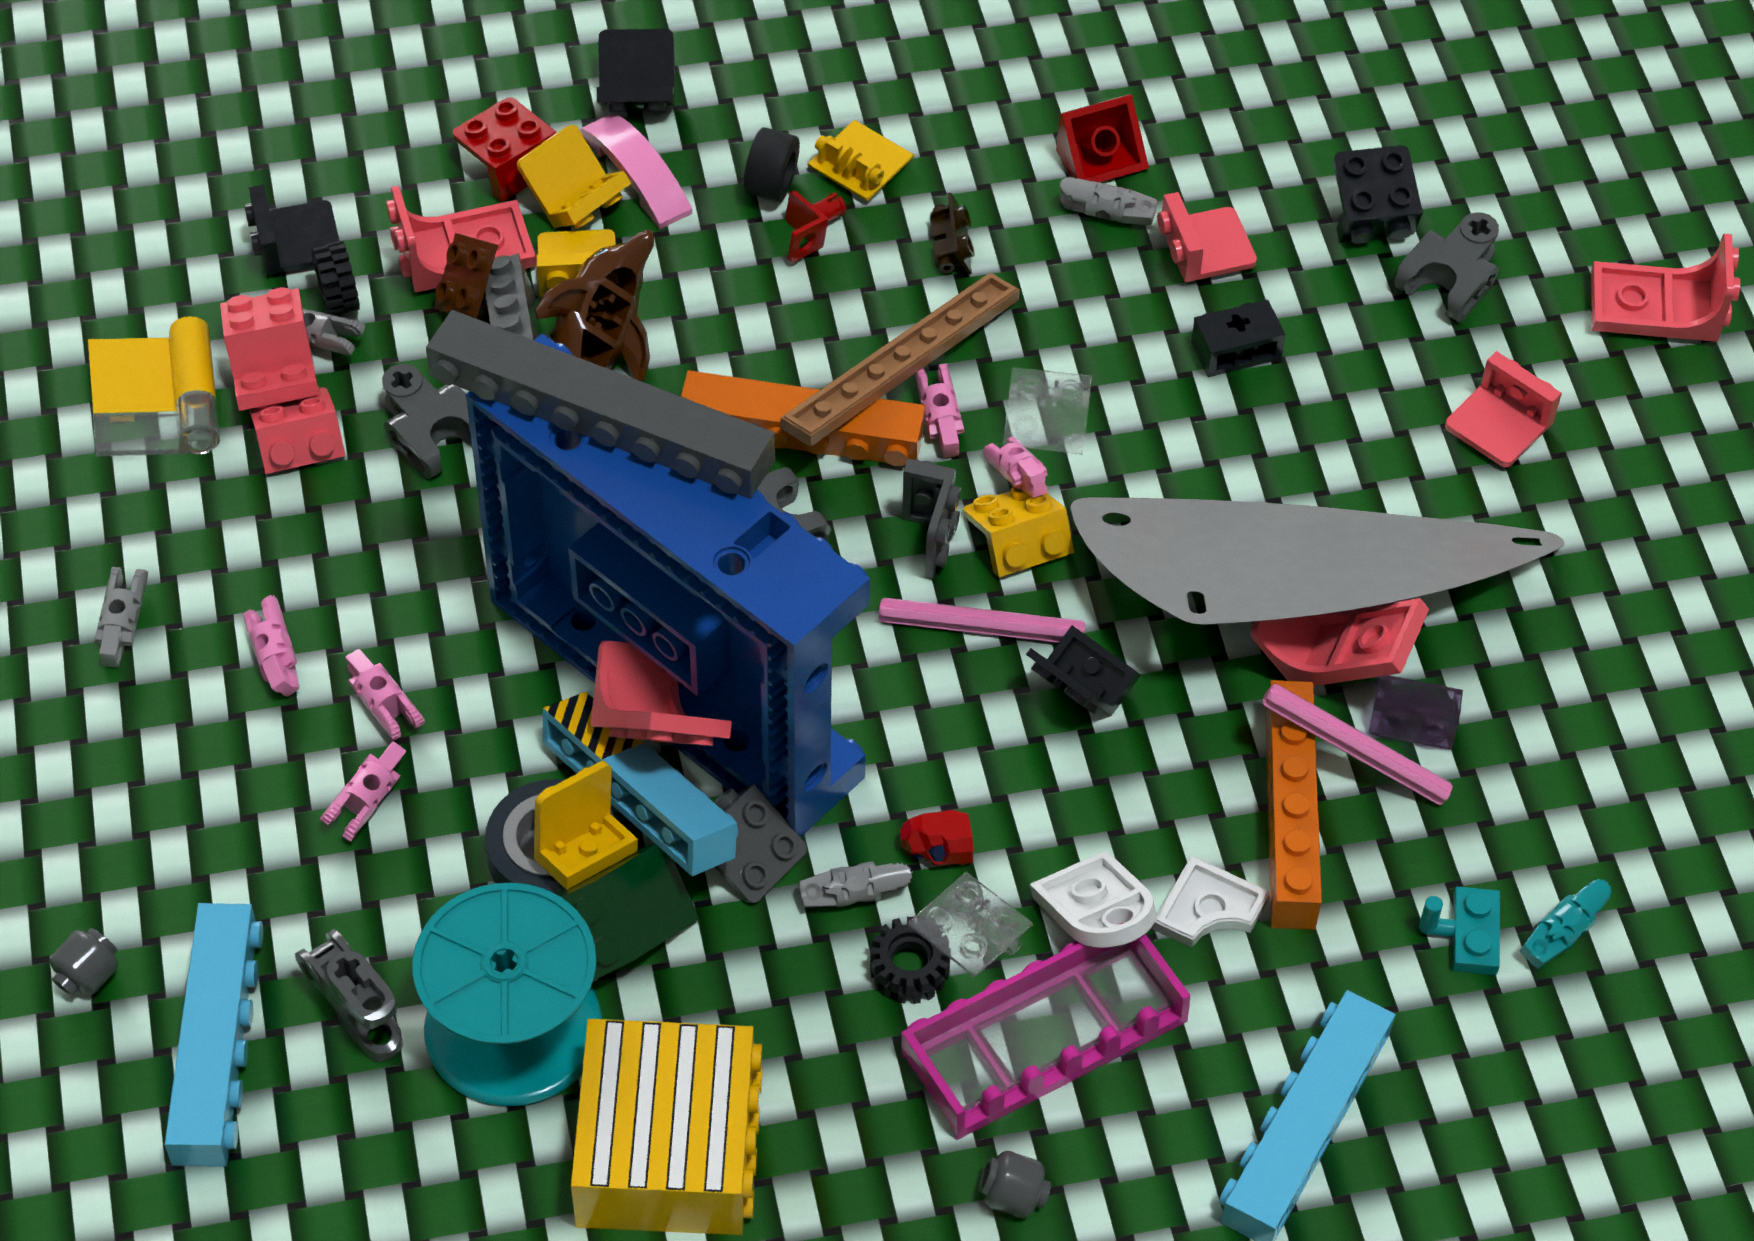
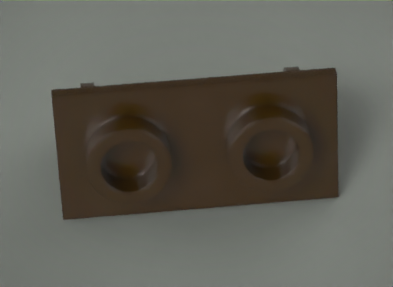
M948 193L949 205H937L930 213L932 237L936 241L933 242L935 266L942 273H950L955 267L963 265L969 275L972 274L970 257L975 256L973 243L967 234V228L971 227L970 215L966 206H959L953 194Z

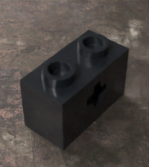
M1267 299L1255 303H1245L1239 307L1218 312H1208L1194 317L1191 344L1207 377H1212L1281 360L1286 334Z

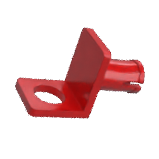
M795 190L789 193L785 220L796 229L791 234L787 257L791 263L824 247L828 222L843 216L846 212L845 202L841 196L837 198V193H831L814 204H811ZM804 237L809 240L804 247L799 248L800 242Z

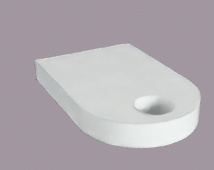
M1106 850L1030 884L1033 899L1072 938L1087 946L1105 948L1127 944L1147 933L1156 919L1151 892Z

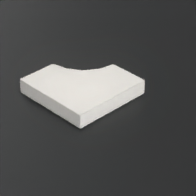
M1191 855L1157 914L1152 930L1191 948L1202 936L1215 930L1234 928L1251 933L1269 901L1270 891Z

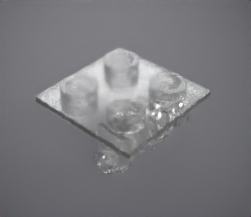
M1012 367L1003 446L1007 444L1008 438L1014 437L1027 449L1083 455L1092 376Z
M966 871L912 918L908 925L975 978L1000 954L1008 953L1010 956H1013L1022 944L1018 938L1030 929L1033 923Z

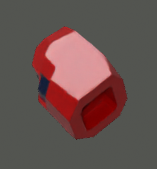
M955 810L923 813L903 823L900 830L901 847L908 854L916 858H925L934 866L963 865L973 862V836L968 813Z

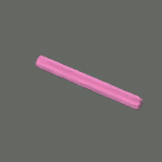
M883 598L879 607V620L885 623L1058 643L1072 625L1085 634V622L1082 620Z
M1273 684L1266 691L1262 702L1266 708L1435 804L1442 805L1451 795L1453 787L1451 782L1284 687Z

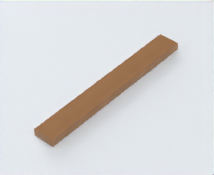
M988 273L783 415L780 428L806 445L813 446L1019 300L1020 289L996 275Z

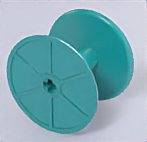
M489 884L468 890L448 901L429 919L421 931L414 949L412 971L416 991L424 1007L427 1009L424 1022L426 1050L431 1063L441 1078L449 1086L466 1097L497 1106L528 1105L543 1101L562 1092L582 1075L587 1020L602 1019V1012L596 993L591 986L596 969V950L593 936L583 917L570 903L546 889L529 884Z

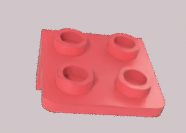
M1179 192L1164 195L1162 211L1157 214L1158 227L1161 234L1166 238L1172 260L1175 264L1177 263L1184 282L1255 267L1256 254L1234 208L1223 207L1189 215Z
M1496 351L1487 359L1481 385L1447 418L1445 428L1448 432L1500 466L1510 467L1554 423L1562 393L1550 383L1539 379L1522 368L1516 361L1510 360Z
M318 386V396L249 409L256 431L265 474L345 457L336 410L327 388H319Z

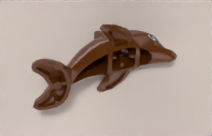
M644 230L637 233L626 243L600 248L586 259L572 279L563 280L548 290L534 310L537 319L557 317L555 327L550 332V338L556 344L561 343L565 345L573 356L611 369L621 353L633 379L639 381L645 380L650 360L647 332L637 311L643 284V270L654 246V233L652 231Z

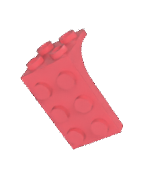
M399 185L391 187L392 200L386 201V207L390 223L396 224V226L390 227V235L394 250H399V253H403V255L398 256L403 279H411L415 293L437 288L446 267L447 250L453 242L455 233L497 244L498 248L495 258L504 255L512 256L519 253L525 269L536 266V256L517 200L443 216L423 217L415 215L406 209Z
M1732 234L1722 235L1719 248L1710 259L1687 268H1666L1594 261L1591 270L1592 331L1718 342L1723 326L1729 327L1731 322V301H1737L1740 293V278L1734 277V271L1737 270L1739 249L1733 247Z
M1421 598L1321 615L1254 621L1250 634L1255 643L1287 681L1313 682V686L1400 674L1421 631L1429 608Z
M603 641L599 645L591 717L592 727L610 728L609 737L642 739L673 744L713 746V738L730 739L732 721L687 716L680 703L678 681L633 645L618 641Z

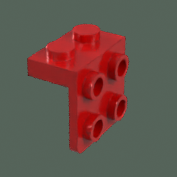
M512 97L503 99L453 130L454 140L487 166L492 194L501 202L528 187L517 168L518 160L557 133Z

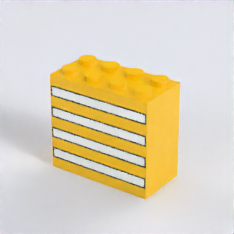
M606 1019L587 1020L571 1180L576 1228L743 1235L744 1218H753L754 1213L753 1183L757 1168L756 1138L757 1134H759L760 1124L759 1093H762L763 1079L762 1044H754L753 1026Z

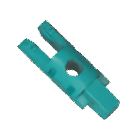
M1598 878L1589 882L1576 895L1565 896L1554 910L1537 923L1535 930L1519 950L1521 954L1533 966L1540 969L1570 949L1576 940L1595 924V915L1611 898L1610 894L1612 891L1610 889L1611 886L1608 884L1609 882Z

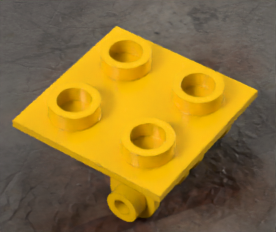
M853 120L835 138L831 135L827 137L821 135L817 139L815 149L818 150V154L808 163V167L868 202L914 158V154L858 121Z

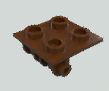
M455 233L453 242L447 250V263L442 280L436 288L434 309L447 313L454 310L477 319L498 248L497 244Z

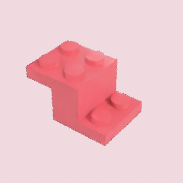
M284 287L276 288L269 291L266 295L255 297L239 295L230 298L227 302L220 303L223 336L233 374L239 411L319 395L315 365L299 288L291 290Z

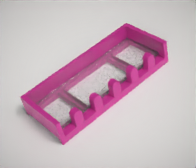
M1146 934L1127 944L1105 948L1091 947L1075 941L1065 946L1060 953L1044 961H1034L1027 965L1022 972L1006 980H996L989 984L984 991L968 999H958L952 1002L944 1011L928 1019L921 1018L911 1023L905 1031L901 1032L902 1057L907 1059L950 1123L956 1140H959L1188 1022L1191 995Z

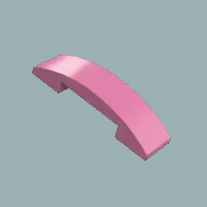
M612 113L580 128L583 137L600 157L606 154L619 171L624 170L632 187L639 194L640 206L659 229L692 214V207L666 163L648 140L627 120Z

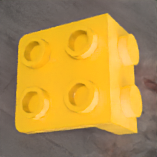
M576 125L564 127L517 162L520 174L554 229L570 225L577 229L587 224L594 218L592 214L594 210L600 206L602 208L609 207L623 197L620 191L631 184L624 170L610 174L604 172Z
M602 229L543 232L539 234L537 238L538 254H536L540 297H543L548 290L561 281L572 279L586 259L600 248L616 245L614 231Z
M1013 486L1011 491L996 496H980L972 504L966 505L963 508L965 517L986 535L993 573L999 578L1074 553L1066 508L1048 493L1033 498Z
M600 761L590 767H586L555 786L546 788L535 800L534 860L566 890L637 852L638 839L610 814L612 767L605 761Z

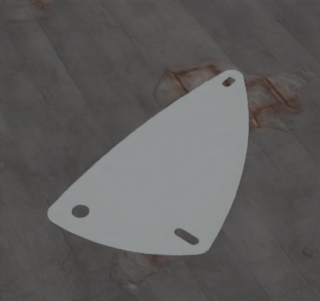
M1089 497L1077 499L1070 506L1074 523L1087 547L1115 577L1162 610L1185 622L1201 625L1321 615L1416 598L1459 587L1511 570L1558 550L1564 545L1561 537L1546 531L1308 505L1199 499ZM1108 513H1120L1128 516L1131 522L1127 525L1115 526L1104 522L1102 517ZM1517 537L1538 538L1541 546L1520 545L1514 543L1512 539ZM1199 592L1203 594L1206 606L1205 613L1197 614L1189 610L1187 593Z

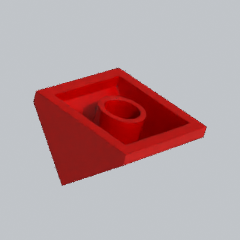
M1132 94L1059 114L1056 151L1071 178L1103 182L1149 169Z

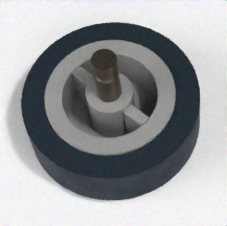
M545 779L525 784L505 796L493 810L487 823L485 841L489 869L495 883L529 884L550 892L563 887L534 860L535 800L543 790L550 786H555L564 781L563 779ZM610 809V814L615 817L612 809Z

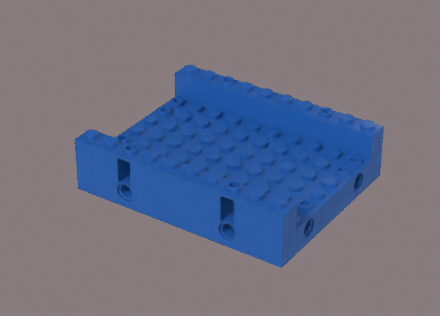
M543 333L533 340L572 355L565 345L561 343L556 344ZM469 391L466 394L491 602L593 683H595L599 645L603 641L627 642L633 645L678 681L680 703L687 716L732 721L730 739L713 738V746L670 744L727 789L733 788L736 792L755 784L789 823L794 832L800 837L804 835L865 778L866 755L858 743L852 739L843 738L831 726L832 638L869 606L870 578L863 568L856 563H849L834 552L826 540L814 537L803 529L791 514L787 512L782 513L767 502L759 490L755 492L752 499L736 493H726L717 486L697 478H687L666 466L655 462L643 461L632 453L614 446H604L593 438L575 431H565L554 423L533 415L521 414L515 408L494 400L482 399ZM732 749H742V751H731V750H732Z

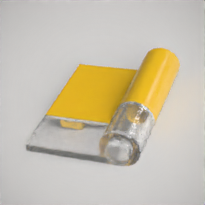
M191 316L175 320L170 326L169 338L88 339L96 456L202 455L219 445L220 431L210 330L205 320Z

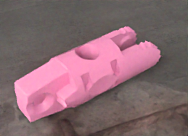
M947 363L938 365L939 383L928 386L927 374L922 368L914 374L920 402L922 405H925V420L930 439L938 438L943 458L958 456L959 439L957 434L964 433L965 429Z
M1014 437L1008 438L1007 444L1002 446L1001 449L993 443L985 446L983 449L985 459L1016 489L1024 491L1033 498L1048 493L1047 486L1045 485V476L1048 475L1047 469Z
M269 595L261 600L265 621L257 612L251 609L243 613L265 682L267 681L270 684L272 690L288 697L300 688L295 667L297 660L279 601L274 595Z
M360 649L345 657L348 663V671L353 677L348 680L349 685L393 741L401 737L400 727L395 720L401 713L415 729L425 723L424 717L381 663L374 666Z
M392 741L379 759L369 754L358 768L354 777L343 787L320 817V820L329 825L335 821L341 813V808L345 806L350 812L357 815L355 819L349 822L342 835L351 842L374 813L380 801L390 792L401 777L393 769L402 759L406 750Z

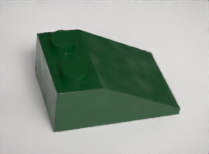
M655 843L638 850L568 890L562 887L552 892L570 903L583 917L590 929L596 950V969L593 981L636 960L699 920L674 860Z

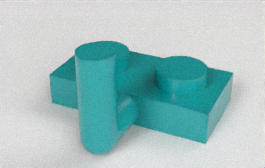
M1456 886L1453 895V919L1439 918L1443 907L1442 900L1437 896L1428 897L1424 904L1419 929L1426 935L1453 937L1452 971L1497 975L1500 967V890Z

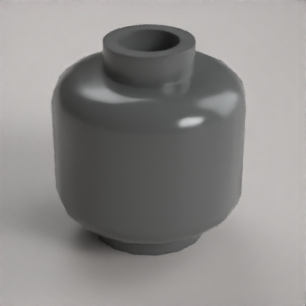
M90 928L87 932L75 930L50 958V965L56 973L52 981L70 996H73L77 991L84 995H93L117 969L118 962L114 954L118 950L109 939L95 929Z
M1003 1151L996 1158L990 1157L986 1162L979 1183V1192L984 1194L985 1203L989 1208L1018 1218H1026L1034 1211L1035 1207L1043 1208L1049 1197L1051 1182L1044 1180L1045 1169L1040 1161L1012 1151Z

